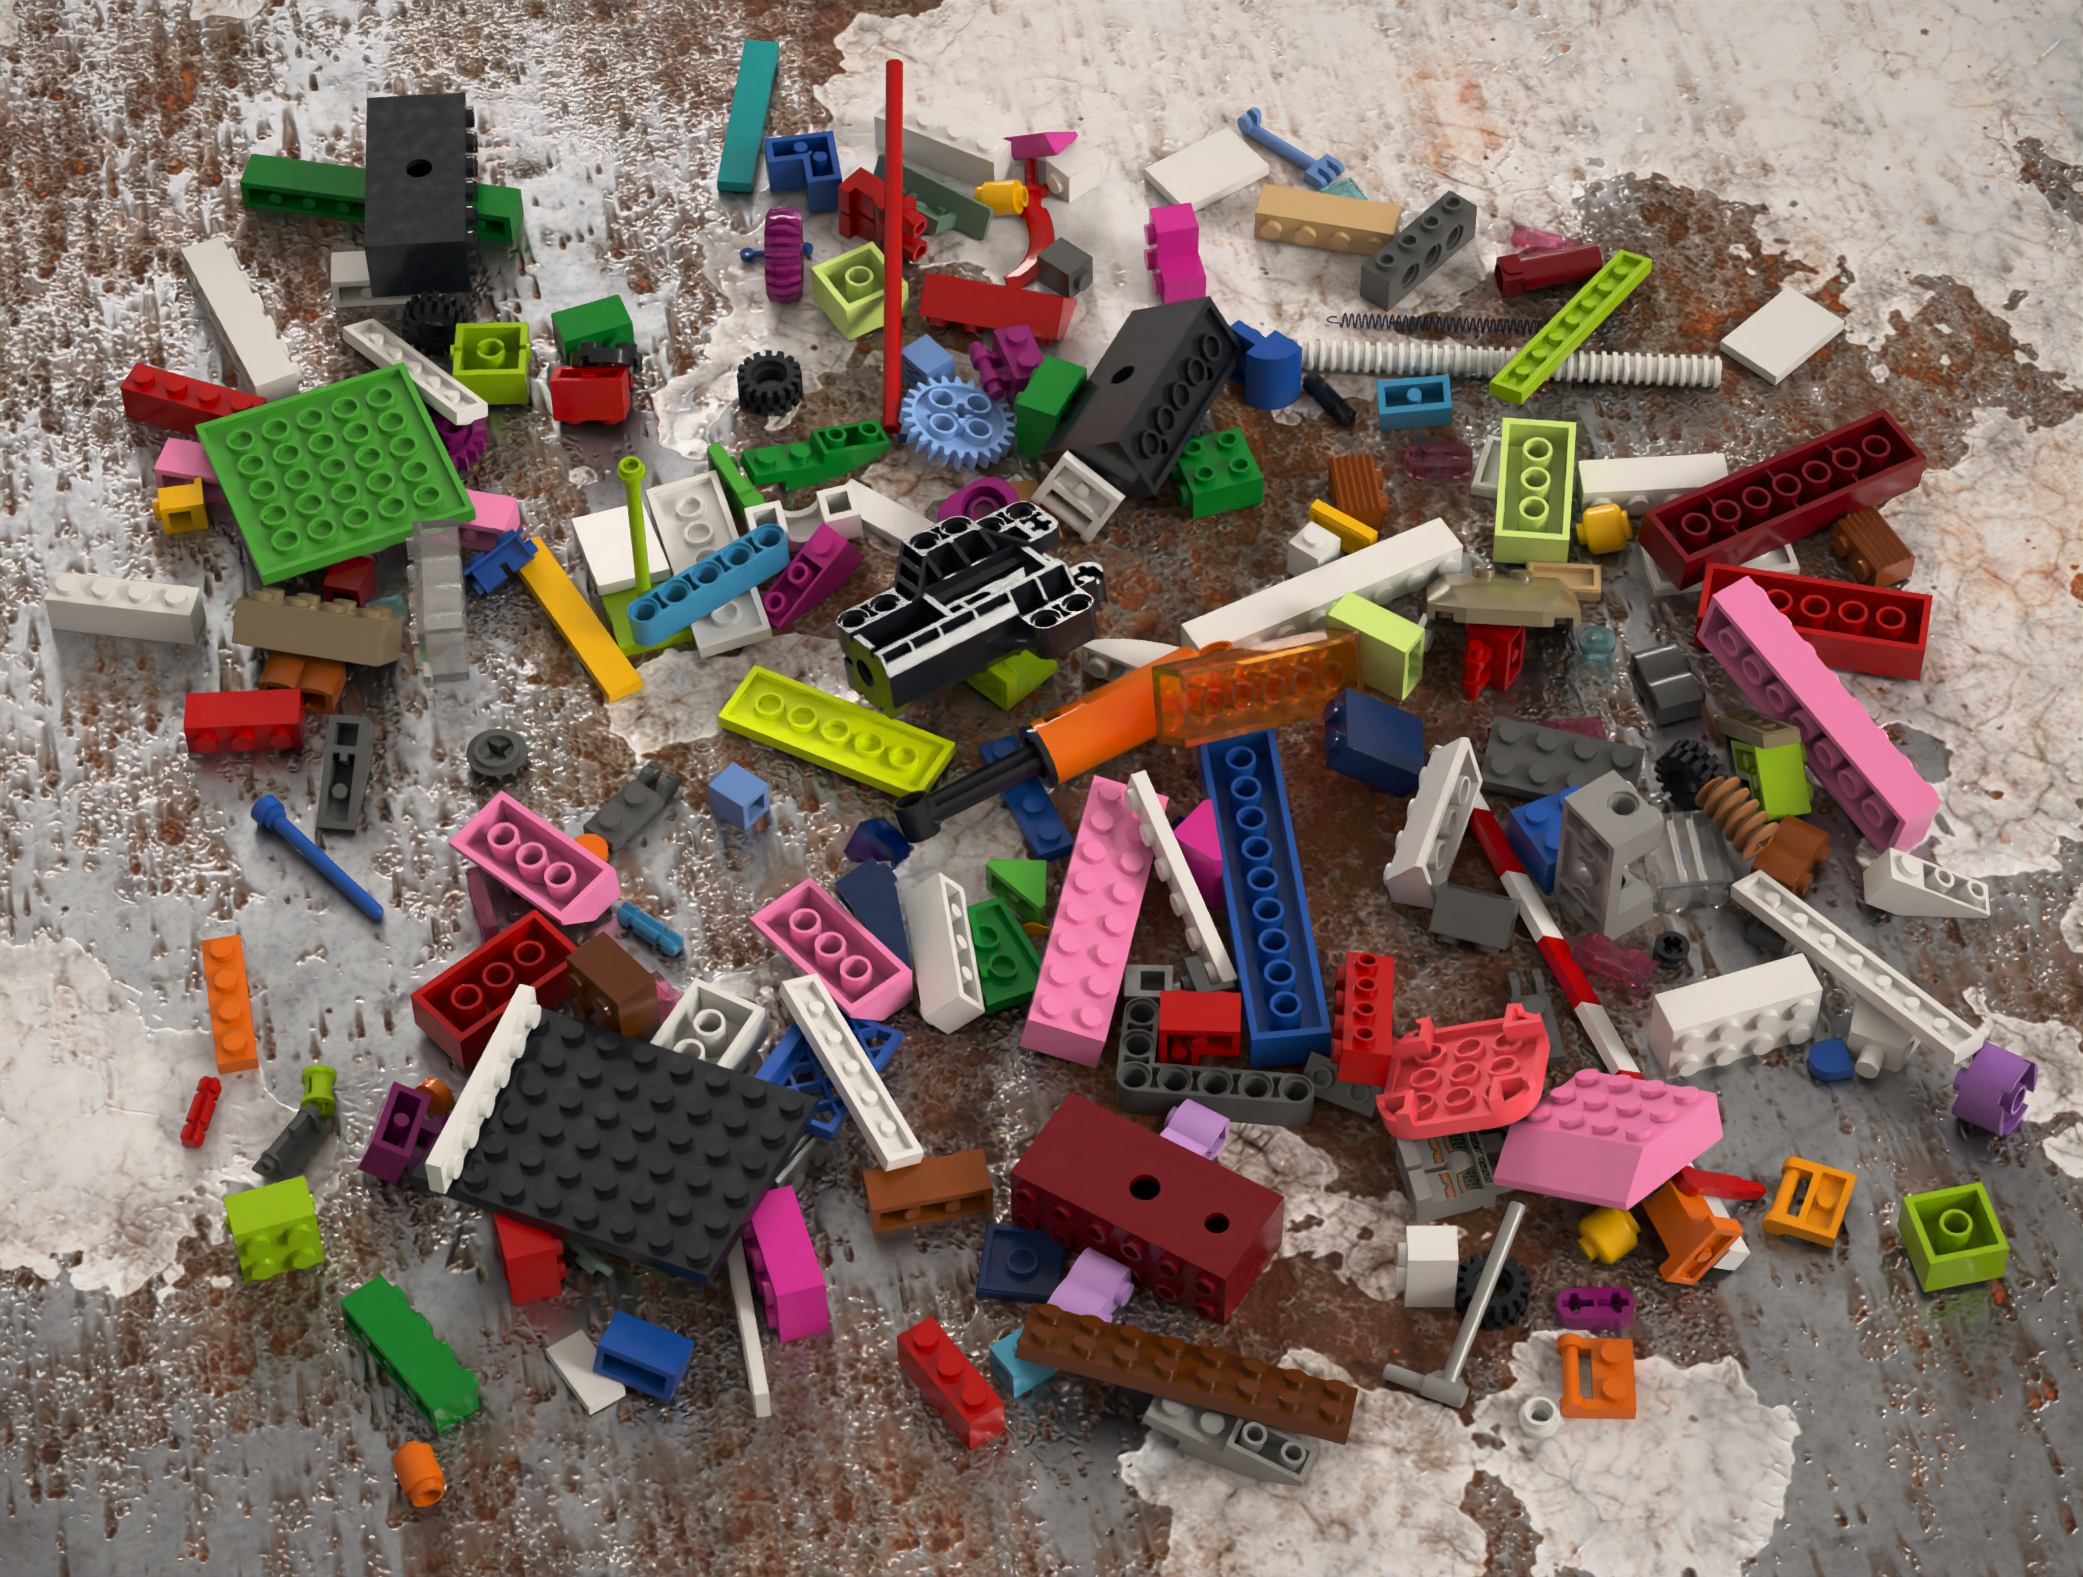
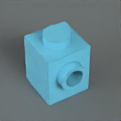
M1023 1327L989 1347L990 1371L1014 1399L1055 1374V1368L1015 1358Z

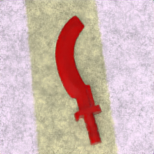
M1032 158L1027 159L1024 163L1025 183L1022 185L1026 186L1028 191V205L1023 207L1022 213L1019 214L1020 218L1026 220L1030 239L1029 248L1021 264L1004 276L1007 286L1022 288L1038 277L1037 255L1055 241L1052 219L1048 210L1041 206V199L1048 196L1049 188L1046 183L1038 185V161Z

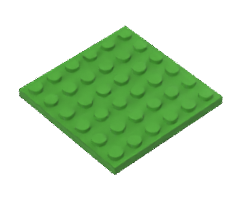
M404 362L195 425L199 442L264 586L476 519L475 508Z

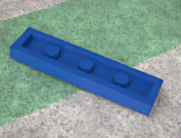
M1013 734L980 745L979 757L985 766L1020 749L1021 746ZM1037 775L1000 792L1036 860H1047V862L1071 854L1074 841Z

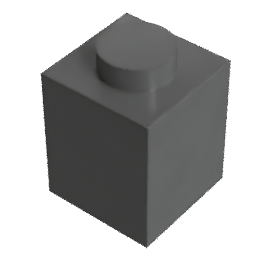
M1062 237L1037 255L1038 281L1061 296L1073 298L1079 292L1085 291L1093 282V257Z

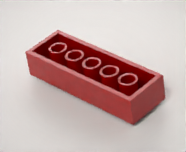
M1707 561L1697 616L1694 647L1706 648L1697 637L1712 595L1749 576L1757 586L1765 590L1769 600L1777 610L1789 618L1794 630L1800 637L1813 646L1816 655L1826 667L1920 681L1933 595Z

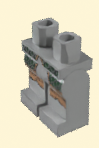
M1478 1131L1416 1141L1396 1138V1163L1405 1190H1407V1196L1416 1224L1472 1211L1481 1206L1483 1209L1495 1207L1496 1195L1515 1190L1514 1188L1494 1184L1493 1176L1497 1166L1490 1167L1489 1161L1500 1158L1504 1145L1500 1132L1479 1135Z

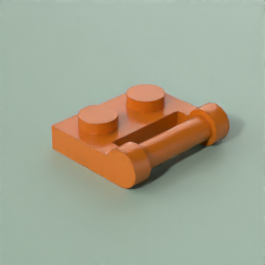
M1572 1333L1560 1335L1556 1340L1557 1353L1562 1358L1563 1397L1559 1400L1560 1414L1566 1418L1635 1419L1636 1393L1632 1339L1581 1338L1579 1335ZM1578 1358H1590L1592 1399H1584L1580 1396Z

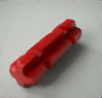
M203 1076L199 1080L196 1089L199 1093H196L193 1097L185 1120L188 1123L183 1126L180 1134L181 1143L186 1148L199 1149L203 1145L206 1136L203 1132L208 1130L216 1107L214 1101L218 1100L222 1090L220 1080L216 1077Z

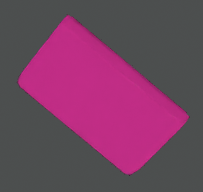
M1076 131L1043 132L1005 137L1004 139L1011 142L1012 158L1014 160L1058 155L1076 140L1078 135Z

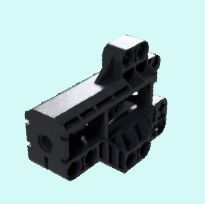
M1019 501L1012 503L975 522L965 516L947 518L901 541L893 588L842 612L836 618L848 685L860 696L864 694L865 700L879 711H885V715L893 720L897 714L917 704L922 705L925 700L945 690H952V687L980 672L984 674L988 668L1014 655L1019 656L1026 649L1040 659L1049 660L1061 657L1092 641L1098 635L1096 612L1101 610L1100 603L1102 601L1108 603L1103 567L1096 562H1082L1068 568L1067 564L1059 558L1054 559L1045 553L1060 542L1058 521L1032 502Z

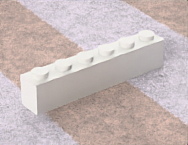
M219 236L181 249L186 276L250 394L267 399V403L300 394L298 383L303 381L300 368L296 361H289L290 354L286 342L283 338L277 339L275 323L271 315H264L265 309L259 293L251 292L252 284L246 270H239L240 263L234 248L228 249L222 237Z

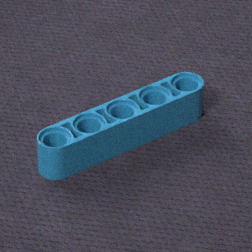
M773 523L761 525L632 601L627 608V615L635 642L645 647L657 645L784 570L790 562V553L784 529L778 524Z

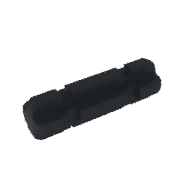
M1312 372L1303 378V389L1310 396H1314L1313 399L1331 417H1334L1333 419L1341 427L1346 428L1349 424L1355 422L1356 411L1348 403H1345V400L1317 372Z

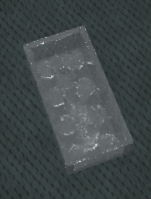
M458 518L413 522V537L406 538L408 560H414V562L407 566L409 588L415 587V590H411V593L408 594L410 616L416 615V618H412V621L409 622L411 644H419V646L413 647L415 669L422 668L425 683L470 680L466 583L463 574L465 566Z

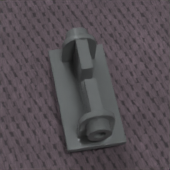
M1311 1051L1303 1075L1314 1084V1096L1373 1118L1377 1106L1376 1095L1384 1094L1383 1087L1337 1081V1064L1330 1063L1331 1058Z
M308 1104L306 1108L301 1107L294 1119L272 1145L262 1152L261 1158L252 1167V1171L275 1183L292 1179L329 1136L333 1128L319 1121L318 1118L321 1113L314 1105Z

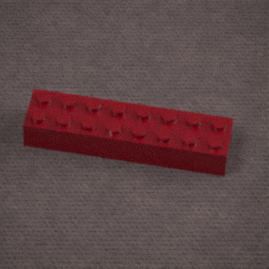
M1882 409L1645 511L1637 541L1679 591H1682L1704 581L1707 561L1739 566L1835 524L1840 519L1844 520L1846 516L1850 517L1853 513L1857 514L1859 511L1862 512L1865 509L1917 488L1927 457L1887 411Z

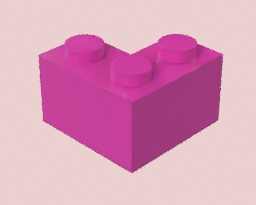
M1191 202L1149 209V224H1144V235L1149 249L1144 250V262L1147 271H1153L1151 281L1154 294L1161 296L1163 305L1206 297V274L1198 253L1199 226Z

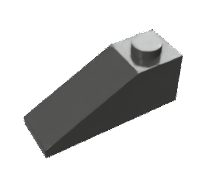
M329 714L316 828L356 831L372 764L376 726L368 717Z

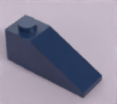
M871 856L834 883L835 894L857 921L912 970L897 889L894 884L898 879L885 862L879 865L874 857Z

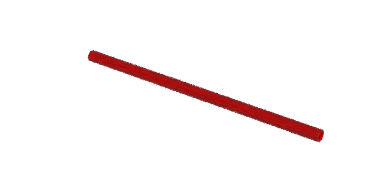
M891 59L886 62L883 430L887 434H896L901 430V423L898 422L901 413L903 62L898 59Z

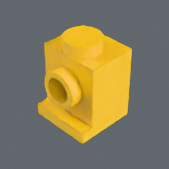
M201 477L194 478V484L158 489V498L152 499V507L155 521L162 520L165 535L209 529L206 499Z

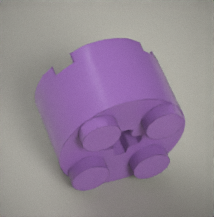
M1984 1041L1983 1048L1973 1054L1969 1068L1962 1067L1955 1077L1953 1089L1959 1092L1952 1107V1114L1994 1134L2008 1136L2017 1127L2028 1108V1105L2023 1103L2026 1090L2034 1093L2038 1079V1065L2026 1058Z

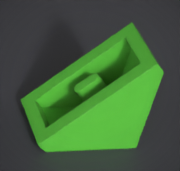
M990 860L986 863V888L996 897L1002 896L1007 905L1028 923H1038L1046 926L1047 860Z

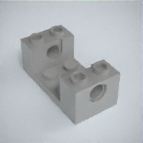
M1614 769L1564 797L1553 897L1601 947L1651 919L1654 893L1646 881L1637 880L1629 872L1627 864L1661 845L1664 819L1660 811L1656 807L1650 806L1638 794L1634 785L1630 781L1624 780Z

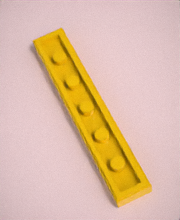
M537 536L531 539L539 551L534 554L535 559L519 569L517 574L609 703H612L643 689V681L541 538Z

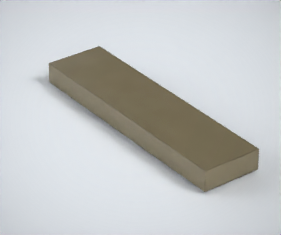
M1750 709L1718 715L1715 718L1716 731L1762 749L1801 742L1800 729L1796 726Z

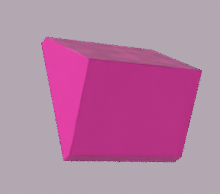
M1212 799L1203 800L1173 833L1205 905L1212 909H1221L1222 855Z

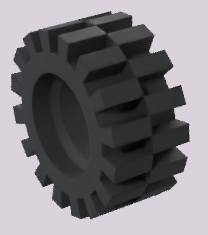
M424 291L421 292L420 298L415 294L411 297V302L407 301L405 304L401 328L402 337H406L405 342L407 344H414L413 348L418 352L421 348L425 349V355L430 356L431 351H436L437 356H443L444 350L450 354V345H455L456 323H468L467 308L465 305L461 306V300L458 298L451 301V294L445 293L444 297L439 296V291H433L432 296H429L428 292ZM427 321H436V322H440V323H442V324H444V325H442V326H435V325L428 324V323H426V322H427Z
M765 350L766 356H761L760 352L753 353L754 360L747 357L744 359V365L740 364L738 367L739 400L742 401V406L745 409L750 407L751 413L755 415L761 410L764 417H768L771 411H774V416H780L781 409L786 413L792 411L791 405L797 407L799 398L802 399L803 396L802 371L798 361L794 362V357L791 355L784 359V352L778 351L776 356L772 355V350ZM769 380L781 382L780 384L775 386L759 385L760 383Z
M1682 739L1681 741L1678 740L1656 761L1657 765L1654 767V772L1658 773L1655 778L1657 782L1664 784L1661 790L1664 793L1669 792L1671 794L1669 799L1673 803L1678 800L1680 802L1679 807L1685 810L1689 807L1690 812L1695 813L1699 811L1701 813L1704 807H1699L1694 802L1701 788L1719 776H1723L1725 780L1729 778L1727 774L1722 773L1726 770L1724 765L1717 764L1716 761L1719 758L1714 753L1711 756L1707 753L1708 747L1703 745L1699 748L1698 741L1692 740L1689 742L1688 739Z
M1491 1250L1483 1252V1259H1480L1477 1253L1471 1255L1470 1263L1464 1260L1460 1266V1271L1458 1270L1455 1308L1457 1312L1462 1311L1461 1318L1463 1320ZM1513 1256L1508 1261L1505 1260L1496 1284L1506 1288L1508 1294L1500 1299H1490L1481 1323L1486 1324V1331L1493 1332L1495 1324L1499 1325L1500 1331L1506 1330L1508 1320L1515 1326L1519 1323L1520 1316L1524 1317L1526 1314L1530 1294V1276H1526L1527 1269L1523 1264L1517 1267L1518 1259Z

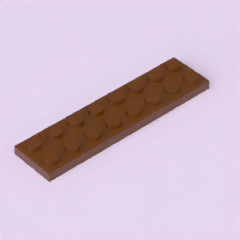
M1032 1302L1015 1354V1358L1342 1445H1345L1358 1393V1388L1348 1386L1340 1380H1325L1309 1376L1299 1369H1283L1268 1365L1257 1358L1245 1359L1226 1354L1219 1348H1204L1185 1343L1180 1338L1174 1336L1162 1337L1144 1332L1136 1326H1121L1105 1322L1094 1315L1071 1313L1053 1304L1041 1305Z

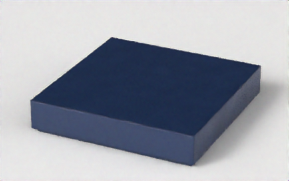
M987 1223L976 1285V1297L1047 1304L1055 1289L1062 1282L1067 1249L1061 1245L1065 1239L1062 1238L1057 1246L1051 1241L1049 1237L1050 1231L1046 1229L1035 1228L1032 1231L1022 1226Z

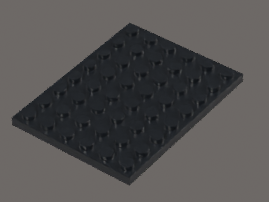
M541 1008L539 1024L535 1029L531 1028L526 1038L523 1055L521 1058L515 1059L511 1067L508 1084L505 1088H500L495 1098L492 1115L484 1119L479 1128V1137L475 1147L469 1148L459 1178L452 1180L446 1194L430 1191L425 1162L439 1138L440 1132L411 1174L412 1184L421 1189L709 1287L817 1114L819 1098Z

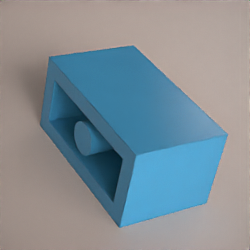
M1449 374L1376 381L1380 431L1452 425V399Z

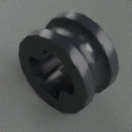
M1673 931L1659 934L1653 948V961L1657 966L1666 970H1677L1683 967L1687 962L1690 950L1689 941L1685 936ZM1668 947L1670 951L1671 947L1678 950V953L1674 954V951H1672L1671 954H1668L1664 949Z

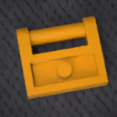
M1787 1157L1781 1169L1783 1175L1772 1209L1766 1212L1762 1228L1772 1235H1783L1785 1233L1833 1248L1855 1186L1857 1175L1798 1157ZM1802 1180L1810 1181L1799 1216L1787 1214L1798 1182Z

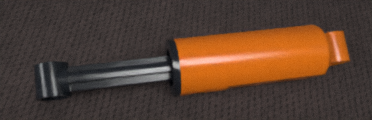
M1214 642L1201 648L1198 652L1192 647L1183 646L1021 726L1019 734L1023 745L1022 748L929 794L927 791L918 790L899 797L893 802L892 808L906 842L918 843L932 838L941 830L940 824H942V821L1035 775H1038L1047 788L1052 789L1213 709L1218 702L1217 692L1232 689L1244 679L1231 642Z

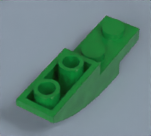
M878 419L813 429L811 430L809 441L742 451L740 463L753 486L780 482L784 491H790L815 485L857 469L891 448V442Z

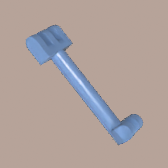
M1256 107L1250 108L1247 114H1243L1238 118L1237 125L1240 131L1305 169L1304 182L1319 191L1324 189L1327 183L1335 180L1336 176H1340L1345 171L1344 165L1330 155L1325 154L1317 161L1260 127L1262 115Z

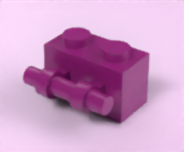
M1025 324L994 330L991 352L984 348L980 341L972 342L969 345L971 352L970 361L973 368L980 372V384L983 390L989 393L994 401L1002 399L1006 393L1013 409L1014 400L1020 391L1024 392L1033 369L1039 368L1044 361L1029 325Z
M394 1081L380 1106L358 1169L396 1184L406 1164L412 1166L415 1170L449 1118L445 1115L437 1114L434 1116L433 1122L425 1119L424 1117L432 1096ZM417 1137L423 1139L425 1143L423 1149L414 1146Z

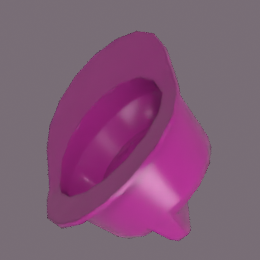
M985 477L974 481L948 497L938 510L937 523L953 516H965L975 522L1020 500L1016 490L1007 481L998 477Z

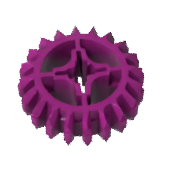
M778 207V209H769L765 216L764 268L766 295L771 302L790 303V301H800L803 294V222L798 209Z

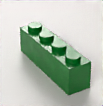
M380 1275L340 1300L344 1324L437 1434L480 1408L477 1395L480 1384L476 1376L468 1367L462 1369L459 1366L450 1345L444 1339L438 1341L435 1338L427 1318L421 1312L415 1314L411 1310L405 1293L398 1285L392 1287Z

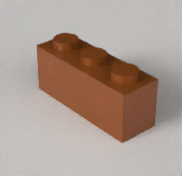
M983 1149L961 1150L951 1155L922 1158L921 1163L886 1172L881 1165L862 1171L864 1198L873 1234L994 1212L993 1187Z

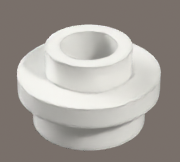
M1538 1396L1529 1399L1522 1405L1519 1410L1518 1422L1521 1429L1529 1436L1546 1438L1553 1435L1559 1429L1561 1414L1552 1400ZM1540 1417L1545 1419L1546 1421L1538 1422L1533 1419Z

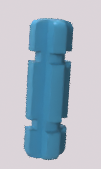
M625 902L618 908L616 915L619 923L627 928L633 927L632 931L655 947L661 945L660 950L667 955L676 956L682 950L684 943L683 937L674 930L667 931L668 927L645 911L639 913L640 908L633 903Z

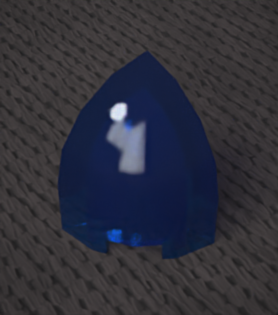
M885 817L861 821L843 852L858 866L873 856L879 865L885 862L893 871L908 859L911 849L908 841L900 831Z

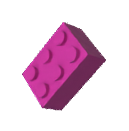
M792 1185L769 1190L743 1231L742 1245L747 1263L752 1262L755 1270L752 1272V1277L757 1295H763L766 1303L763 1305V1311L769 1329L776 1328L780 1343L829 1331L826 1286Z

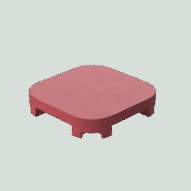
M1522 1003L1507 1004L1505 1017L1436 1029L1430 1016L1415 1020L1418 1026L1417 1029L1404 1035L1399 1040L1397 1037L1392 1036L1391 1063L1384 1094L1376 1095V1104L1386 1130L1393 1137L1403 1140L1426 1139L1512 1124L1527 1116L1537 1106L1542 1095L1550 1042L1541 1014L1524 1011Z

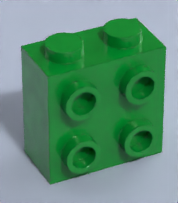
M1239 427L1191 438L1168 474L1169 480H1175L1177 484V495L1180 505L1182 507L1187 506L1193 520L1262 503L1263 476Z

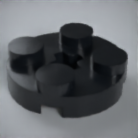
M587 341L580 342L579 349L570 353V366L627 365V368L633 367V374L642 371L643 355L637 352V344L618 343L616 348H601V343Z

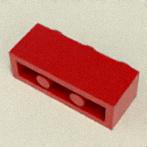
M300 688L186 693L183 729L189 753L303 748L305 710Z
M932 1316L897 1336L899 1366L969 1451L1005 1430L1004 1402Z

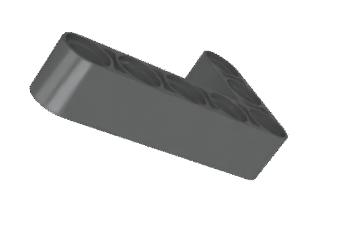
M1136 997L1126 1004L1116 1073L1117 1105L1124 1112L1167 1117L1169 1111L1174 1106L1179 1108L1188 1098L1230 1119V1122L1301 1127L1312 1119L1314 1084L1304 1075L1157 1063L1160 1017L1158 1004L1147 997Z

